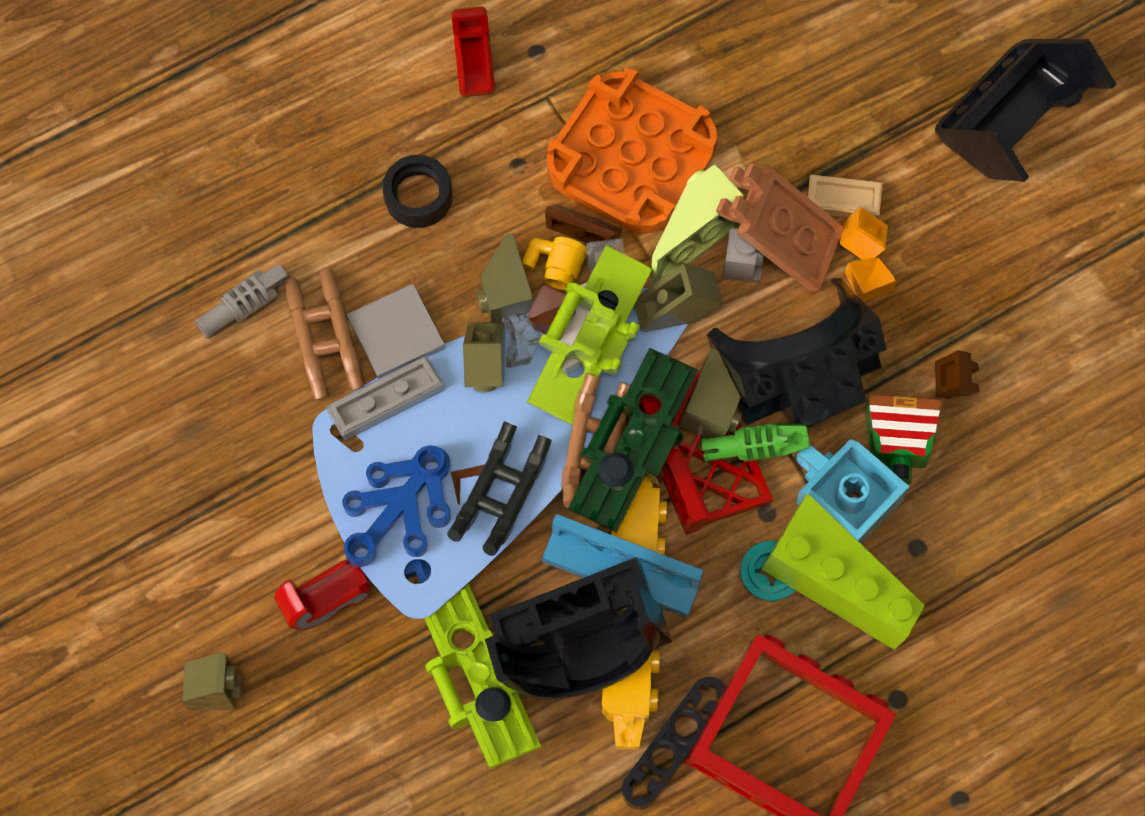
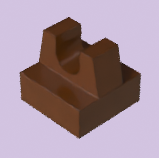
M958 350L935 361L937 397L950 399L954 396H971L979 392V385L972 383V374L979 371L978 363L971 360V353Z

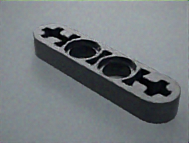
M704 677L694 684L627 775L622 784V796L624 802L629 807L635 810L649 808L684 763L717 703L709 701L704 707L702 714L708 716L706 720L697 711L687 706L691 703L695 709L698 707L702 700V694L699 692L701 689L704 691H709L711 688L716 689L715 698L719 700L725 689V685L719 679ZM689 717L696 722L697 732L693 736L686 738L678 735L675 730V723L680 718ZM666 748L673 753L675 761L670 768L659 769L653 764L651 758L656 750ZM646 766L652 775L662 778V781L657 783L652 778L647 786V793L650 796L648 798L640 796L637 800L633 799V789L630 785L632 783L640 785L643 782L647 772L641 771V768Z

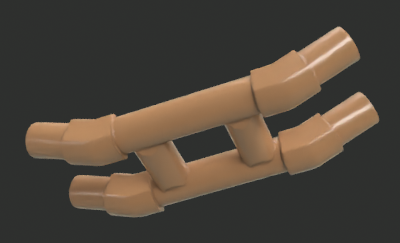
M325 268L319 273L327 305L305 310L298 280L296 278H288L284 281L290 312L314 400L329 396L318 359L326 355L340 352L350 390L365 386L335 275L330 268ZM331 319L336 338L314 343L309 324Z
M586 373L574 405L573 425L561 482L563 505L567 508L580 485L581 470H588L591 464L579 456L584 448L586 433H595L601 422L600 419L589 417L592 414L596 398L595 393L601 379L600 376L592 373ZM620 382L616 396L623 398L631 384ZM621 414L603 452L608 454L614 452L621 439L623 424L626 421L627 415Z

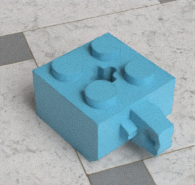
M852 439L835 455L829 452L822 455L810 445L809 448L801 450L796 457V461L808 472L805 475L808 483L799 491L796 503L799 505L808 493L861 544L904 501L909 486L864 446ZM855 492V493H857L859 496H858V498H856V497L850 498V497H848L846 494L851 495V494H853V493Z

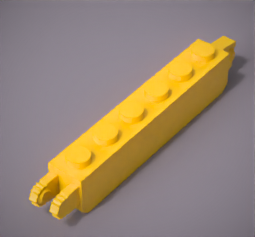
M645 476L618 532L611 531V535L665 555V538L658 537V524H666L667 501H660V488H652L653 483L651 479ZM654 650L648 660L636 672L622 681L603 689L602 714L609 722H613L616 749L639 750L644 724L649 723V712H657L658 689L651 688V673L659 674L660 650Z

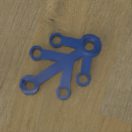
M428 445L419 449L412 460L388 464L374 462L366 469L367 480L374 488L386 486L390 478L411 477L404 486L363 493L354 490L344 495L342 500L344 510L352 517L361 516L367 508L387 505L366 533H354L346 539L344 552L350 564L356 567H365L371 564L376 558V545L402 513L406 530L403 540L406 553L412 557H420L426 553L428 544L425 535L421 532L416 498L425 484L427 485L431 504L427 508L429 523L433 527L442 528L448 525L451 520L450 509L444 502L441 482L450 470V460L448 454L443 449ZM429 462L438 464L435 469L427 470L425 468ZM376 471H383L385 473L380 479L372 478V474ZM357 499L361 501V504L356 508L348 506L352 500ZM438 510L446 513L440 519L432 517L433 513ZM418 539L422 541L421 546L418 548H411L409 546V543L413 540ZM359 549L368 550L367 555L364 557H356L355 553Z

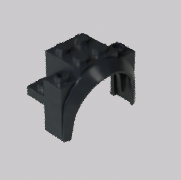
M842 278L831 279L832 284L837 288L840 300L839 307L830 316L803 331L765 341L736 340L727 336L718 328H713L707 334L710 348L719 352L741 396L738 409L742 413L741 419L746 425L781 411L791 423H806L808 427L867 402L861 376L882 368L878 353L887 350L879 317L849 288Z
M637 557L490 614L495 635L485 639L497 681L516 691L525 699L529 697L537 699H564L607 688L636 672L648 660L654 649L672 642L661 606L652 598L641 562ZM540 641L545 643L544 645L530 646Z

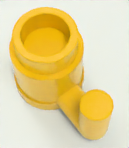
M556 237L554 241L533 238L529 242L522 264L524 269L534 271L540 254L549 255L544 267L545 275L543 282L556 290L565 291L569 282L575 283L589 250L582 243L567 237Z

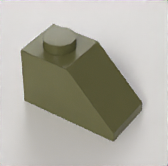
M513 233L505 235L480 277L482 291L476 292L481 313L488 312L491 322H502L528 314L533 305V296Z
M682 263L643 291L634 306L641 331L649 332L697 322L722 305L723 301L713 271Z
M505 322L468 323L463 342L465 387H474V390L478 392L494 391L496 387H503L505 376Z
M710 349L679 424V427L706 438L725 436L727 431L734 434L742 415L741 412L736 410L741 396L717 350Z

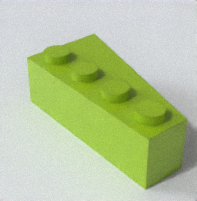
M808 493L796 508L761 568L764 572L893 650L909 636L925 606Z

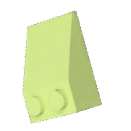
M715 164L706 171H697L687 181V185L652 255L651 285L682 263H692L728 236L730 228H738L740 226V223L730 221L716 212L722 198H727L733 203L736 196L744 197V195Z

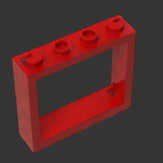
M757 634L748 645L684 763L774 816H821L708 750L761 655L876 722L827 816H844L896 713L887 709L889 704L883 699L872 694H868L866 697L854 690V684L847 678L838 674L830 676L819 669L820 664L814 659L803 654H799L797 657L784 649L786 645L779 639L767 634L764 637Z

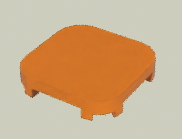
M624 68V72H610L601 77L597 74L589 82V90L556 139L551 138L546 150L548 177L553 187L561 194L624 229L639 234L655 233L666 228L689 178L699 170L706 171L711 164L717 148L718 137L716 127L710 118V112L703 106L699 105L695 109L638 79V71Z

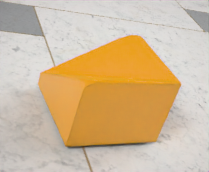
M859 207L843 222L844 230L841 235L840 245L860 259L876 258L886 249L888 225L863 207Z
M879 258L853 261L846 266L845 274L855 294L863 302L894 291L896 280Z

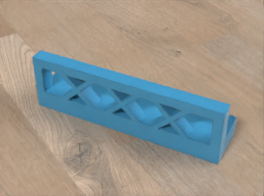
M558 514L555 515L552 522V535L542 557L543 563L582 578L637 557L641 562L652 598L662 609L688 618L702 584L704 571Z

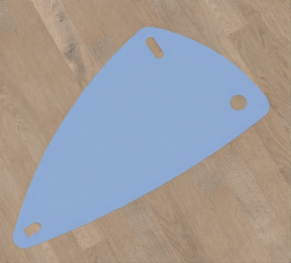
M635 306L626 323L631 324L635 322L639 324ZM528 314L503 321L505 322V376L503 387H496L494 391L478 392L474 390V387H465L463 358L465 336L445 343L444 350L427 357L443 383L444 391L357 434L356 436L364 443L361 451H351L330 433V428L334 425V422L327 409L321 412L314 420L312 434L318 477L331 517L344 543L354 533H366L387 507V505L367 508L361 516H349L345 512L342 503L346 493L354 490L363 493L404 486L411 477L390 478L386 486L374 488L369 484L366 476V469L370 464L374 462L388 464L412 460L419 449L428 445L443 449L449 456L450 470L441 480L444 502L448 505L451 514V520L448 525L436 528L429 523L427 508L431 504L426 484L416 496L421 532L425 535L428 544L426 553L420 557H412L406 553L403 544L406 530L402 513L376 545L377 554L374 561L368 566L361 567L378 590L407 617L422 619L435 613L498 556L562 490V472L566 464L572 425L526 403L552 351L538 343L541 337L539 331L525 324ZM688 324L649 332L639 329L636 337L628 342L620 358L622 365L618 373L612 376L600 373L601 379L595 393L596 398L592 414L589 417L602 420L609 406L606 403L609 396L616 395L620 382L632 383L649 348L668 355ZM582 366L566 375L571 378H578L583 374L584 368ZM376 378V379L370 381L369 383L365 384V386H367V385L373 383L374 381L378 380V378ZM503 421L518 426L511 442L512 446L504 462L506 466L523 472L538 434L552 439L542 471L526 498L510 536L500 547L496 555L490 556L483 551L482 547L490 536L491 530L499 517L479 510L475 522L459 542L452 541L447 535L448 530L455 522L456 516L463 504L466 503L479 477L478 475L460 479V505H458L451 472L484 465L489 458L488 455L495 439L498 437ZM586 433L584 448L588 447L594 433ZM429 462L425 468L427 470L435 469L438 464ZM376 471L372 474V478L380 479L385 473L383 471ZM495 478L486 496L507 504L515 489V485ZM357 499L352 500L348 506L356 508L361 504V501ZM438 510L433 513L432 517L440 519L446 513ZM418 539L413 540L409 543V546L411 548H418L421 546L422 541ZM359 549L356 551L355 556L364 557L367 555L368 550ZM415 559L425 560L431 567L429 579L421 584L409 582L404 575L406 565Z

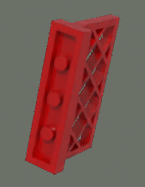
M700 372L695 376L673 420L672 426L676 427L677 423L680 424L683 417L681 413L686 402L690 399L692 389ZM648 396L642 399L639 408L643 413L652 415L661 409L662 404L656 397ZM738 423L736 430L742 428L740 423ZM727 431L725 436L731 435V433ZM696 435L692 446L681 442L678 449H671L662 467L665 473L663 483L686 535L700 531L704 525L771 504L773 497L756 460L743 461L740 468L722 460L706 462L711 464L712 467L705 480L692 474L688 466L691 456L705 462L703 456L705 452L696 449L701 435ZM683 452L688 454L686 459L683 455ZM746 466L748 468L749 473L744 471ZM716 467L736 476L730 491L710 482ZM740 479L754 484L759 497L749 500L736 494L735 490ZM697 485L702 487L700 492L698 490ZM706 489L726 498L722 509L708 513L702 499ZM731 501L737 503V504H734V505L729 506V504H730Z

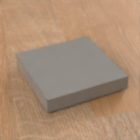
M414 284L346 314L378 379L424 356L428 357L445 349V344Z

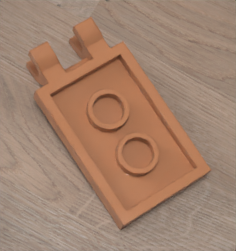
M749 164L747 171H744L739 166L734 167L729 180L738 187L749 190L746 199L742 196H736L733 203L727 198H722L716 212L730 221L740 223L737 234L809 291L820 290L844 227L774 169L761 170L755 164Z

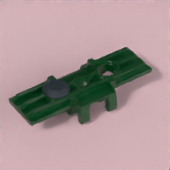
M649 348L626 395L623 398L616 395L609 396L606 402L609 406L588 447L583 448L579 454L583 460L591 464L568 507L569 511L618 532L645 476L650 478L653 484L660 486L665 476L662 467L671 449H678L683 440L680 430L671 424L698 373V369ZM648 396L656 397L662 404L661 409L652 415L643 413L639 408L642 399ZM621 414L630 416L631 419L614 452L611 454L603 452Z

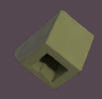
M217 653L186 662L182 702L189 710H236V698H242L243 675H238L237 666L232 664L226 653Z

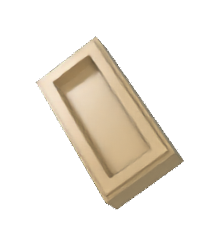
M810 175L807 197L828 215L849 217L859 207H863L879 219L883 183Z

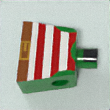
M869 394L865 406V418L870 452L885 466H889L893 473L909 485L912 479V468H925L929 460L940 413L941 400Z

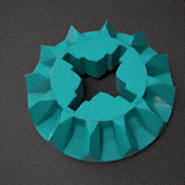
M765 541L754 545L746 552L741 562L740 575L744 588L749 590L756 599L768 600L773 603L777 600L787 599L795 590L776 578L773 586H770L767 575L759 573V571H763L761 568L777 543L775 541Z

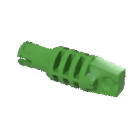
M772 423L744 427L736 430L735 435L702 438L705 462L739 457V460L744 462L782 457L807 449L810 446L806 423Z

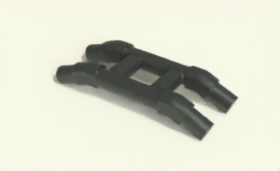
M503 421L498 437L495 439L488 455L489 458L466 503L463 504L456 516L455 522L447 532L448 537L452 541L459 542L475 522L479 510L499 517L491 530L490 536L482 547L483 551L490 556L496 555L500 547L510 536L526 498L542 471L552 439L538 434L523 472L506 466L504 462L512 446L511 442L518 426ZM495 478L515 485V489L507 504L486 496Z

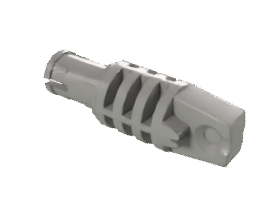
M280 264L264 274L260 270L256 271L224 293L222 298H220L221 303L201 317L194 320L202 334L209 339L232 321L236 323L242 322L279 296L276 290L284 285V281L289 278L288 274Z

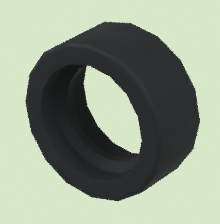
M410 155L396 161L389 167L383 179V196L389 214L398 223L410 228H425L439 222L447 214L452 204V184L447 169L438 160L426 155ZM426 175L437 182L439 195L430 205L422 208H410L399 202L396 195L398 185L408 177Z

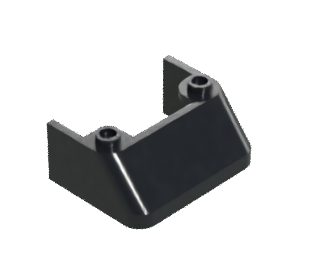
M1025 39L1013 45L937 123L935 132L946 146L987 178L1025 182L1029 176L1019 162L1012 147L1051 106L1071 107L1082 99L1083 93L1088 88L1113 89L1117 84L1089 39Z

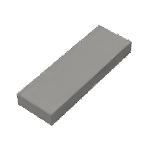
M424 356L327 405L326 408L342 438L346 441L444 391V386L428 358Z

